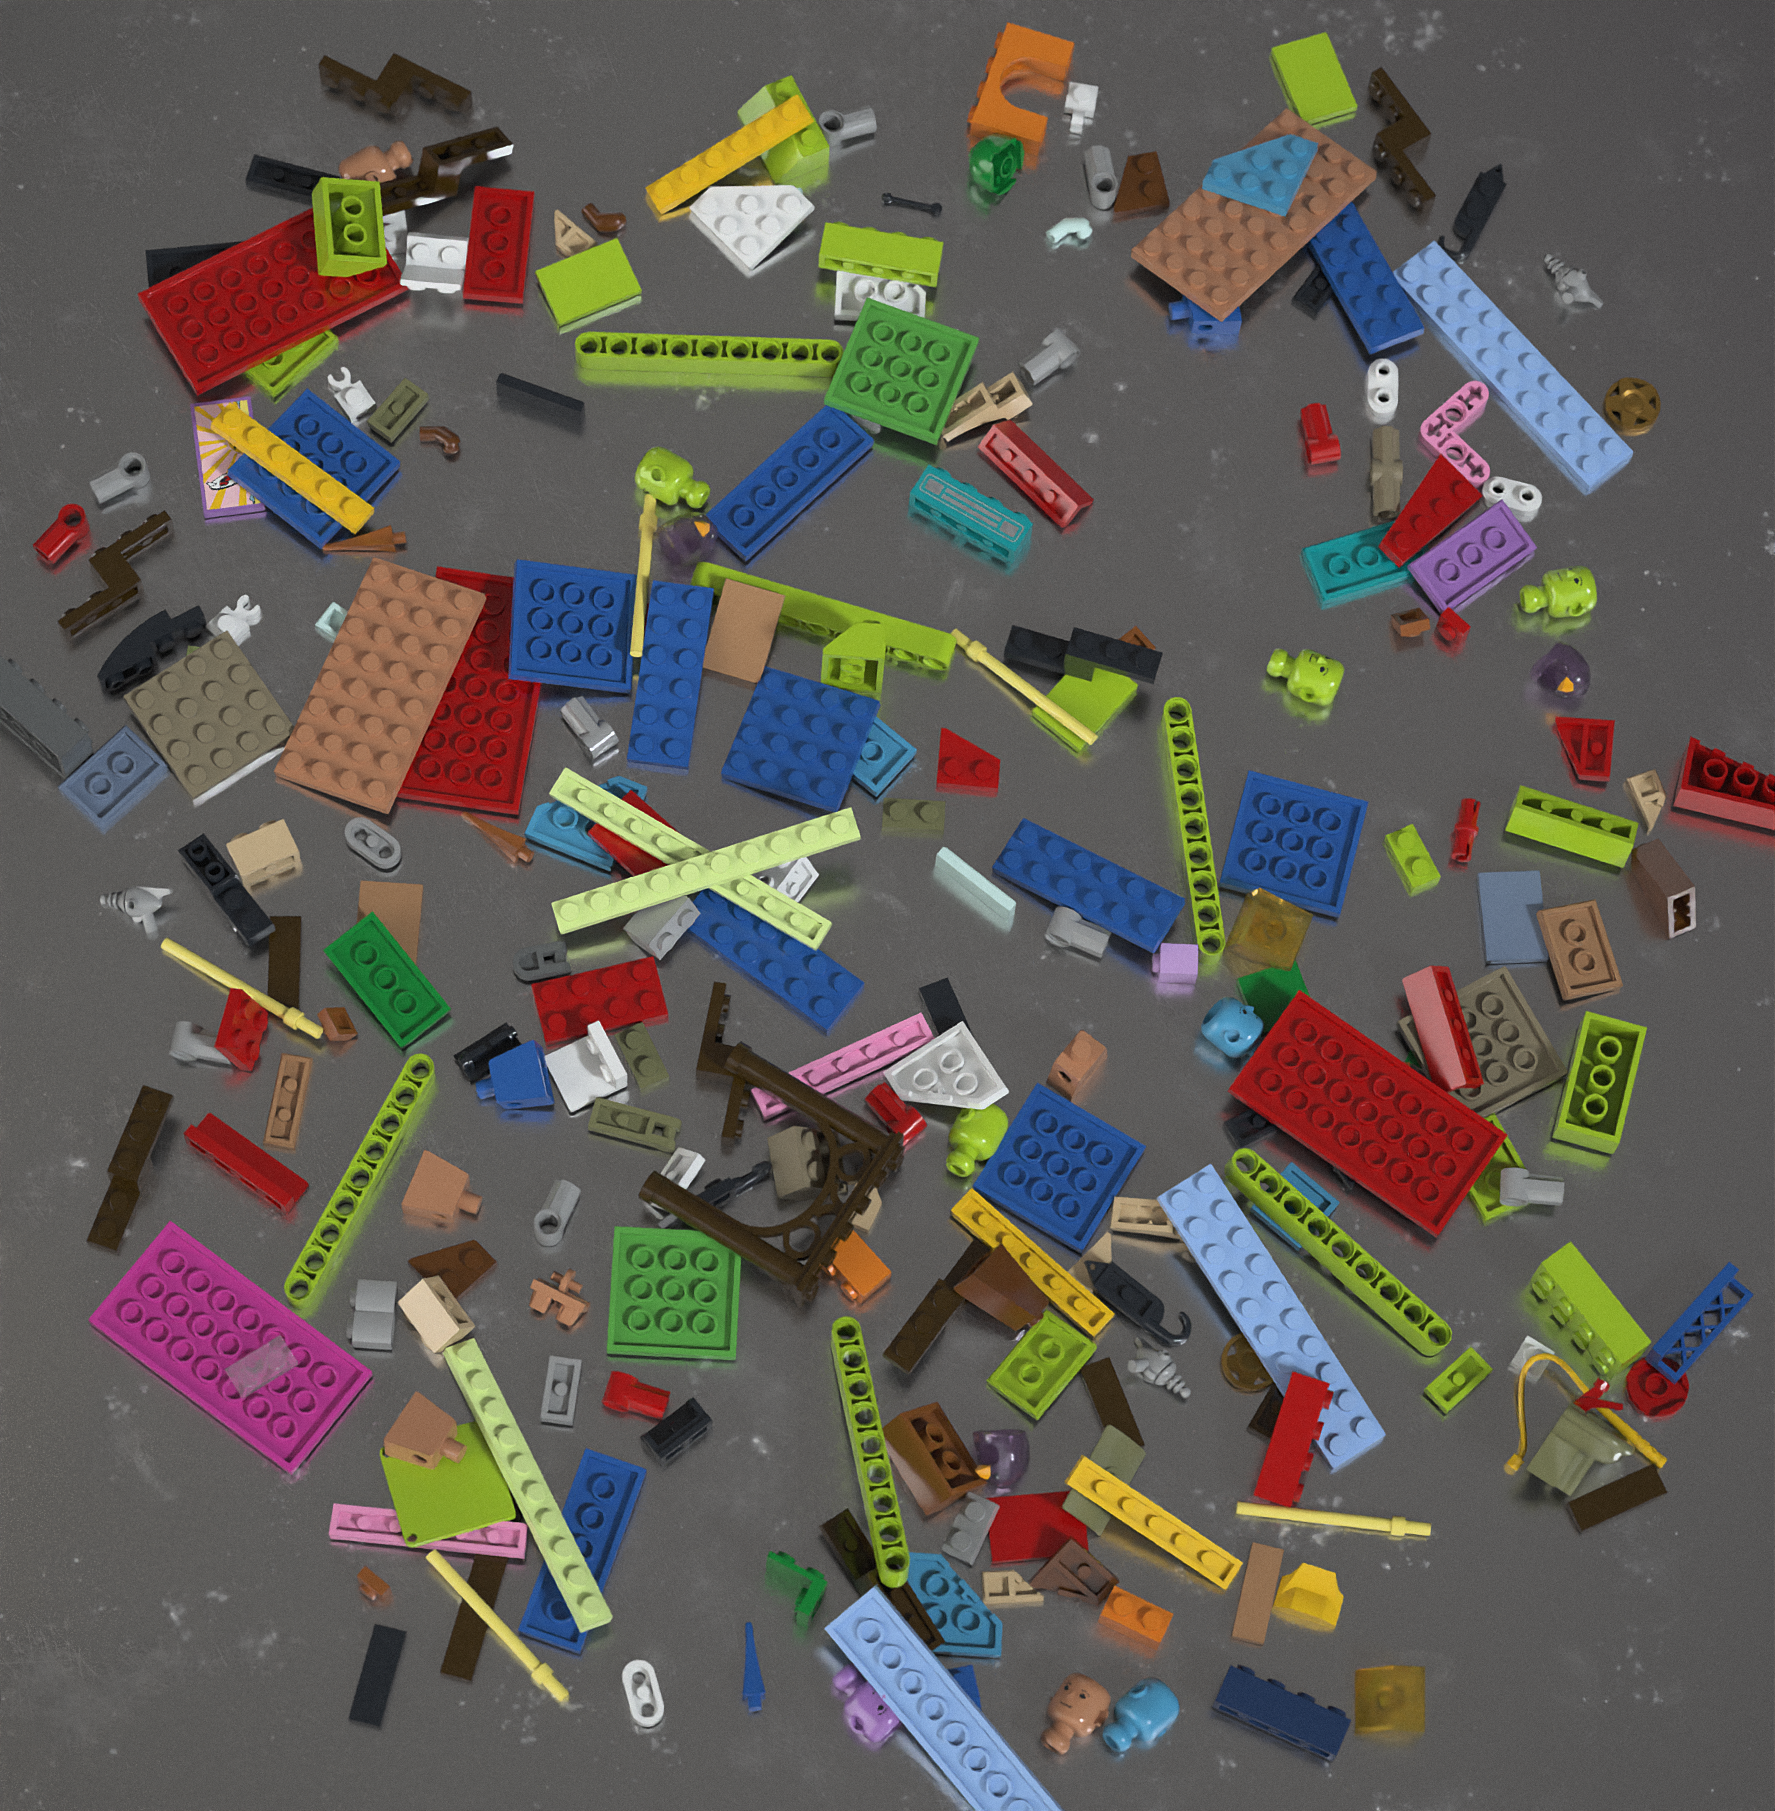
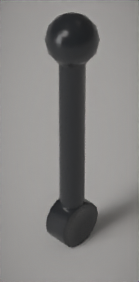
M885 192L881 196V200L885 204L894 202L925 209L935 216L940 215L942 212V205L938 202L931 205L894 197L889 192Z

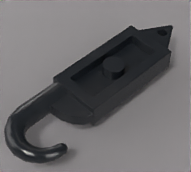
M1502 164L1493 167L1485 173L1480 171L1455 218L1454 229L1461 237L1465 238L1460 249L1456 251L1447 249L1444 245L1445 237L1443 235L1439 236L1437 244L1453 261L1462 260L1472 252L1505 191L1507 184L1504 183Z
M762 1161L754 1165L752 1171L742 1177H735L733 1179L728 1177L723 1181L720 1178L715 1179L704 1187L705 1191L696 1196L717 1207L735 1197L739 1192L762 1180L770 1172L772 1165L769 1161ZM672 1214L658 1223L660 1229H667L678 1224L681 1227L687 1224Z
M1087 1260L1084 1262L1092 1282L1091 1288L1137 1325L1142 1326L1162 1343L1170 1346L1180 1345L1189 1338L1192 1331V1323L1185 1312L1181 1311L1179 1313L1184 1323L1182 1332L1171 1334L1160 1325L1165 1312L1161 1299L1113 1261L1102 1263ZM1091 1264L1094 1265V1270L1090 1268Z

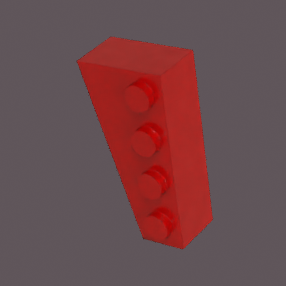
M1690 736L1682 757L1673 806L1775 830V776L1772 774L1764 775L1753 769V765L1744 761L1741 764L1726 757L1725 752L1714 748V750L1701 745L1700 740Z

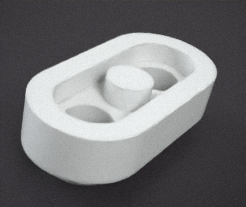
M1378 359L1370 365L1367 373V409L1377 418H1387L1395 412L1398 404V369L1392 361ZM1379 370H1386L1388 374L1382 375L1379 373ZM1385 397L1388 401L1381 402L1378 398Z
M1503 477L1489 478L1481 490L1483 495L1481 499L1486 506L1491 507L1503 499L1511 512L1520 516L1534 515L1539 510L1542 502V495L1535 486ZM1493 488H1500L1502 493L1494 492ZM1529 495L1532 500L1526 501L1522 496Z
M632 1661L626 1665L622 1674V1681L631 1715L634 1721L641 1726H654L662 1719L664 1714V1704L655 1671L646 1661ZM635 1674H642L645 1677V1681L641 1684H636L633 1681V1676ZM645 1705H650L654 1709V1712L649 1716L641 1712L642 1707Z

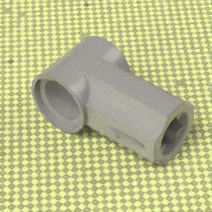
M869 105L843 112L827 110L820 115L818 126L830 147L837 146L841 140L873 133L877 129L875 115ZM825 127H833L836 130H827Z
M1102 145L1092 146L1084 151L1083 154L1091 191L1090 200L1096 208L1108 209L1116 202L1118 180L1114 175L1109 148H1105ZM1100 189H1107L1109 191L1102 192Z
M1057 329L1044 339L1041 347L1018 363V369L1028 383L1035 385L1057 368L1064 369L1072 364L1080 355V350L1061 329Z
M130 452L122 456L119 463L88 478L87 481L101 504L130 488L138 489L144 487L150 479V472L142 455ZM132 467H141L137 474L127 473Z
M583 696L572 698L560 710L563 718L577 734L582 749L591 759H595L619 742L612 727L605 720L601 721Z
M1059 906L1056 907L1044 936L1055 945L1061 947H1069L1071 945L1101 958L1111 932L1083 920L1074 910Z
M179 1021L176 1023L169 1050L171 1056L186 1061H195L197 1058L231 1064V1061L214 1047L218 1032L204 1030L200 1025L191 1022Z
M1505 1168L1501 1170V1204L1506 1206H1524L1528 1203L1557 1206L1562 1204L1564 1195L1563 1177L1529 1174L1528 1170L1522 1168Z
M556 1179L541 1211L535 1216L534 1233L536 1240L540 1244L554 1246L562 1239L563 1229L581 1194V1189L577 1188L573 1183ZM545 1223H552L557 1227L552 1232L541 1230V1226Z

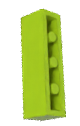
M825 222L818 268L936 287L944 242L937 241L932 237H911L902 232H881L872 227H851L843 222Z
M1520 785L1509 812L1505 831L1624 868L1634 846L1639 823Z

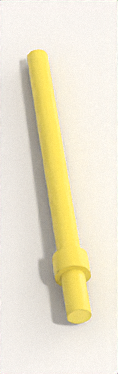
M650 494L645 495L643 514L640 515L639 519L641 541L630 655L633 657L642 656L653 533L657 530L658 517L655 515L657 499H654Z
M958 629L952 631L951 635L957 639L956 644L966 651V655L975 662L980 661L1089 745L1095 742L1098 735L986 651L987 647L977 640L972 641Z
M168 937L162 942L161 948L230 989H242L261 1007L282 1018L283 1023L292 1029L299 1028L316 1039L322 1035L323 1028L305 1018L304 1013L298 1009L286 1007Z
M1237 1501L1236 1514L1390 1531V1535L1404 1536V1533L1430 1536L1431 1523L1408 1521L1406 1517L1392 1515V1518H1382Z
M436 1549L431 1551L426 1556V1559L531 1670L532 1678L539 1685L543 1683L561 1702L569 1692L552 1675L554 1671L546 1662L542 1664Z

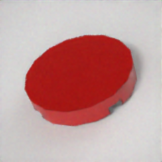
M1642 1357L1632 1365L1625 1377L1624 1392L1627 1401L1637 1413L1646 1418L1659 1420L1671 1417L1683 1407L1687 1399L1689 1382L1686 1372L1673 1384L1645 1360L1646 1357ZM1664 1357L1661 1360L1674 1372H1677L1681 1367L1672 1359L1669 1360Z

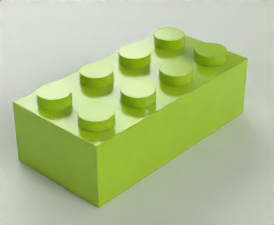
M1589 1011L1585 1012L1579 1024L1568 1069L1569 1073L1566 1077L1552 1138L1610 1154L1615 1152L1620 1143L1647 1027Z
M1571 1241L1540 1263L1531 1279L1535 1293L1543 1300L1546 1298L1553 1307L1552 1312L1555 1318L1563 1325L1566 1323L1573 1332L1572 1337L1575 1343L1582 1350L1586 1349L1594 1358L1592 1362L1595 1368L1602 1375L1606 1374L1611 1380L1641 1358L1651 1344V1340Z

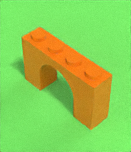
M1007 22L1004 33L999 31L996 37L994 48L998 50L995 57L990 56L985 69V73L989 74L986 82L981 81L976 94V98L980 99L977 107L972 105L968 115L967 123L971 124L970 135L981 139L994 133L1009 135L1021 141L1024 152L1038 156L1046 133L1048 117L1012 105L1003 96L1000 86L1009 76L1019 72H1034L1064 82L1073 58L1075 43Z

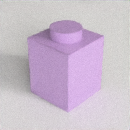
M1161 943L1158 953H1153L1152 972H1158V983L1195 984L1198 975V945Z

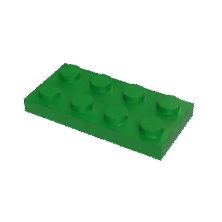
M373 911L323 950L401 1049L405 1048L451 1011L448 1004Z

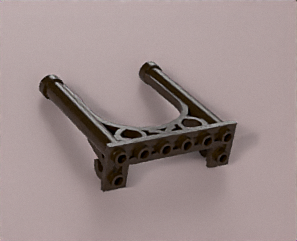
M740 1041L729 1055L725 1069L804 1115L824 1135L830 1154V1166L826 1182L820 1194L796 1218L770 1227H755L741 1223L655 1170L643 1184L638 1198L648 1204H656L769 1273V1276L776 1283L792 1291V1299L796 1301V1306L802 1309L806 1301L812 1303L820 1290L818 1284L821 1279L818 1277V1274L823 1267L829 1268L838 1253L835 1251V1248L840 1240L846 1242L855 1227L852 1222L857 1214L863 1216L872 1201L869 1196L874 1188L879 1190L885 1183L891 1171L896 1173L905 1159L903 1153L906 1148L903 1146L904 1134L899 1131L897 1134L893 1132L887 1133L752 1052V1047ZM831 1129L854 1143H848L837 1148ZM849 1153H858L863 1157L864 1164L856 1174L846 1175L841 1172L838 1159ZM836 1178L845 1185L857 1184L845 1203L841 1202L838 1197L839 1184L835 1183ZM830 1196L831 1204H825L828 1197ZM826 1215L836 1216L821 1238L819 1226L814 1221H811V1219L814 1217L818 1221ZM801 1228L811 1230L815 1238L807 1250L796 1251L790 1246V1232ZM783 1236V1249L785 1252H782L761 1238ZM805 1260H807V1262L805 1263V1265L802 1264L801 1262H799V1261H805Z

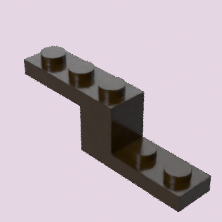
M393 53L377 80L326 55L323 56L318 64L320 78L325 84L332 88L339 87L347 91L356 100H365L373 104L382 113H391L398 117L415 89L426 98H434L442 102L452 111L459 110L467 114L472 107V92L395 53Z
M1380 67L1371 74L1368 85L1369 92L1374 100L1380 101L1385 108L1388 119L1393 124L1376 133L1373 152L1378 161L1385 163L1392 180L1397 185L1400 184L1405 190L1409 203L1413 207H1417L1423 215L1432 210L1436 195L1409 158L1428 148L1432 133L1385 70Z
M496 126L423 147L418 175L380 185L383 216L457 195L463 167L511 154L514 144Z
M165 510L158 515H150L143 521L141 526L133 531L128 530L122 533L115 543L107 548H99L88 559L91 572L104 588V591L93 593L84 604L78 608H71L62 614L61 619L57 622L60 632L67 642L144 592L142 580L128 561L174 532L172 519Z
M714 981L696 1067V1080L731 1086L721 1135V1146L734 1148L735 1138H742L745 1120H740L739 1118L741 1108H748L751 1091L745 1090L747 1081L725 1069L726 1061L735 1046L720 1044L723 1041L725 1024H720L722 1013L728 1014L731 995L726 994V983Z
M146 1085L142 1086L107 1169L111 1183L86 1240L89 1245L118 1254L154 1168L150 1156L173 1103V1095Z
M976 1239L972 1241L945 1279L939 1278L884 1351L883 1358L907 1375L912 1372L938 1335L947 1332L968 1304L969 1300L958 1294L953 1287L982 1255L990 1251L988 1247Z
M848 1508L819 1526L820 1531L861 1596L877 1585L931 1651L945 1643V1640L908 1581L897 1588L888 1587L881 1582L873 1547ZM897 1564L887 1566L889 1569L899 1570Z

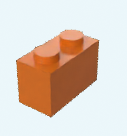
M854 1230L846 1242L840 1240L835 1248V1251L838 1252L831 1266L829 1268H822L830 1277L835 1275L841 1281V1289L851 1300L856 1298L861 1305L891 1280L892 1273Z
M1114 1585L1101 1612L1098 1623L1157 1651L1173 1617V1613Z

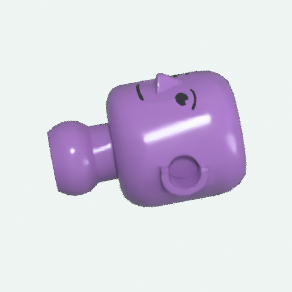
M853 1663L847 1664L833 1677L834 1686L849 1696L844 1703V1712L849 1718L851 1728L856 1733L863 1734L871 1742L879 1743L902 1725V1721L872 1685L862 1677V1673Z

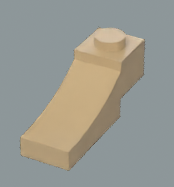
M1013 372L988 388L982 382L955 400L942 435L947 441H950L956 436L987 422L1002 418L1009 420L1032 406L1033 403L1023 384Z
M1114 1197L1110 1227L1112 1230L1158 1235L1183 1241L1157 1200Z

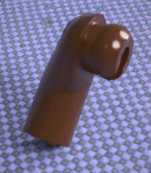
M420 426V441H439L443 443V451L447 454H454L459 451L458 443L461 442L460 438L445 426Z

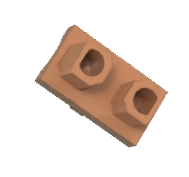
M568 1269L565 1275L556 1271L553 1272L550 1280L560 1284L559 1287L542 1278L534 1279L530 1286L534 1291L531 1295L529 1306L546 1313L552 1299L562 1303L556 1319L568 1326H573L580 1314L587 1312L591 1303L568 1292L570 1289L579 1294L583 1287L582 1284L574 1281L576 1271Z

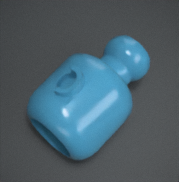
M1224 997L1215 1003L1201 1024L1202 1034L1217 1048L1232 1058L1242 1057L1246 1053L1251 1058L1265 1039L1261 1037L1264 1030V1022L1253 1013L1254 1007L1243 1005L1234 997Z
M1146 1677L1141 1679L1116 1702L1114 1714L1117 1721L1105 1726L1102 1735L1105 1742L1114 1751L1123 1752L1131 1746L1133 1738L1147 1742L1163 1735L1167 1727L1178 1717L1180 1705L1177 1697L1158 1678Z

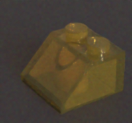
M1259 887L1246 894L1224 949L1251 963L1291 971L1314 915Z
M1389 1665L1355 1670L1354 1736L1420 1739L1425 1733V1666Z

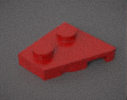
M1555 716L1556 729L1578 779L1610 782L1615 720Z
M941 728L936 787L998 793L1000 759L947 728Z

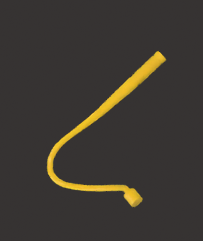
M1540 1353L1529 1358L1522 1367L1519 1376L1518 1409L1521 1449L1518 1455L1514 1453L1506 1462L1515 1471L1524 1463L1522 1459L1527 1451L1525 1379L1531 1365L1538 1360L1547 1359L1553 1361L1567 1372L1583 1394L1590 1390L1564 1360L1549 1353ZM1596 1408L1619 1433L1628 1438L1636 1449L1643 1453L1647 1459H1650L1656 1467L1661 1468L1665 1464L1667 1458L1651 1446L1648 1441L1643 1439L1641 1435H1638L1633 1428L1613 1411L1607 1408Z

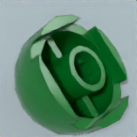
M998 133L989 134L979 140L971 148L968 155L970 174L977 185L986 191L998 195L1008 192L1017 181L1016 178H1012L1016 168L1021 170L1023 166L1024 148L1021 141L1016 140L1012 136Z

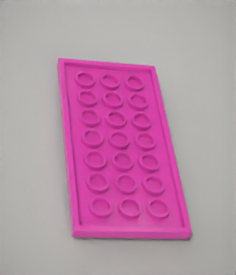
M172 1221L168 1222L88 1319L92 1326L291 1476L373 1375L370 1369Z

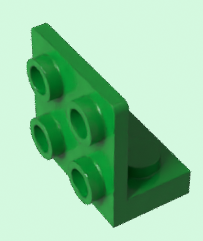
M769 1551L766 1557V1570L802 1589L794 1603L796 1605L794 1612L797 1613L796 1623L808 1629L826 1597L828 1581L823 1579L825 1576L820 1571L809 1566L805 1570L794 1564L796 1560L792 1556L782 1551H778L777 1554Z

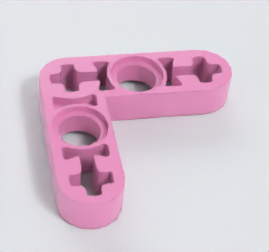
M1470 381L1422 423L1418 436L1422 445L1436 458L1442 454L1478 489L1483 487L1486 480H1488L1490 467L1456 432L1484 408L1488 400L1489 391L1482 382ZM1478 392L1480 394L1479 399H1472L1467 407L1465 402L1468 400L1470 393L1475 394ZM1451 408L1457 409L1461 412L1462 418L1457 421L1450 420L1445 412ZM1441 422L1443 426L1440 428L1438 435L1429 437L1427 435L1428 430L1434 431ZM1450 447H1456L1461 450L1463 456L1460 459H1451L1448 457L1446 450ZM1467 459H1470L1468 465H1467V464L1464 465V463L1466 462V460H1467ZM1479 469L1482 472L1480 477L1478 475L1470 476L1471 470L1475 472Z

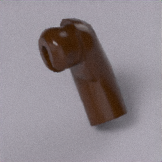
M593 203L587 204L581 211L584 217L599 232L618 231L626 225V217L623 213H601Z

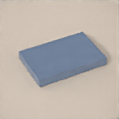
M125 725L58 786V790L93 824L103 831L170 768L160 756Z
M1540 870L1478 873L1477 885L1485 964L1547 962L1549 954L1536 916L1539 910L1544 909Z

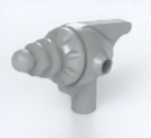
M1552 254L1544 256L1545 263L1550 264L1548 269H1552L1551 275H1556L1555 284L1560 292V297L1565 303L1570 304L1575 300L1578 302H1591L1598 308L1603 305L1604 302L1589 287L1586 279L1587 273L1584 269H1578L1574 266L1565 267V262L1560 263L1559 258L1554 260Z
M131 886L123 892L116 891L115 893L110 892L109 895L102 894L99 901L103 905L108 904L110 908L121 909L126 915L132 916L135 922L143 921L145 932L150 933L158 930L153 912L162 906L163 897L173 893V889L169 887Z
M1137 1336L1134 1340L1139 1347L1137 1359L1128 1362V1370L1131 1373L1142 1371L1146 1382H1152L1156 1385L1166 1384L1168 1385V1390L1173 1388L1174 1393L1180 1391V1395L1183 1398L1189 1397L1191 1391L1188 1387H1184L1185 1381L1180 1380L1182 1376L1180 1374L1176 1375V1365L1171 1359L1170 1353L1167 1350L1159 1351L1154 1349L1145 1339Z

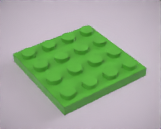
M867 297L824 398V405L937 445L978 347L980 338Z
M614 1226L607 1354L736 1360L741 1256L697 1230Z

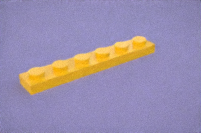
M796 94L645 188L657 209L663 215L814 121L800 97Z
M231 402L211 422V429L352 533L356 534L374 514L375 508Z
M973 1188L950 1210V1214L990 1250L1001 1243L1050 1303L1092 1340L1114 1317V1312Z
M1083 1455L1064 1481L1076 1491L1224 1590H1226L1243 1562Z

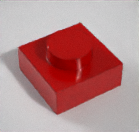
M1450 607L1440 614L1436 625L1439 628L1440 634L1446 640L1453 641L1458 646L1467 639L1471 628Z

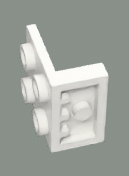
M408 232L406 265L400 279V285H405L411 290H424L425 287L436 288L441 293H454L455 290H461L465 278L468 238Z
M807 857L750 875L799 902L819 874Z
M600 1021L588 1025V1036L545 1056L547 1068L570 1112L595 1102L596 1097L603 1098L627 1086V1073Z

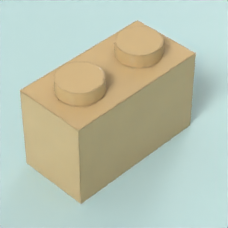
M284 819L277 822L275 820L268 821L262 824L259 830L250 834H238L226 844L228 855L243 886L301 861L299 850Z
M439 1276L422 1279L397 1302L403 1310L405 1319L414 1325L421 1335L423 1344L432 1350L433 1353L443 1352L445 1348L457 1344L475 1327Z

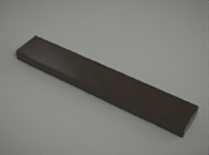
M509 1489L516 1517L507 1522L520 1523L523 1515ZM476 1554L467 1583L494 1611L510 1557ZM463 1598L440 1674L472 1683L489 1625Z

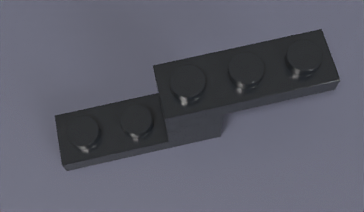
M1012 625L1003 657L1092 682L1095 669L1098 668L1154 685L1163 652L1076 627L1073 628L1070 641Z

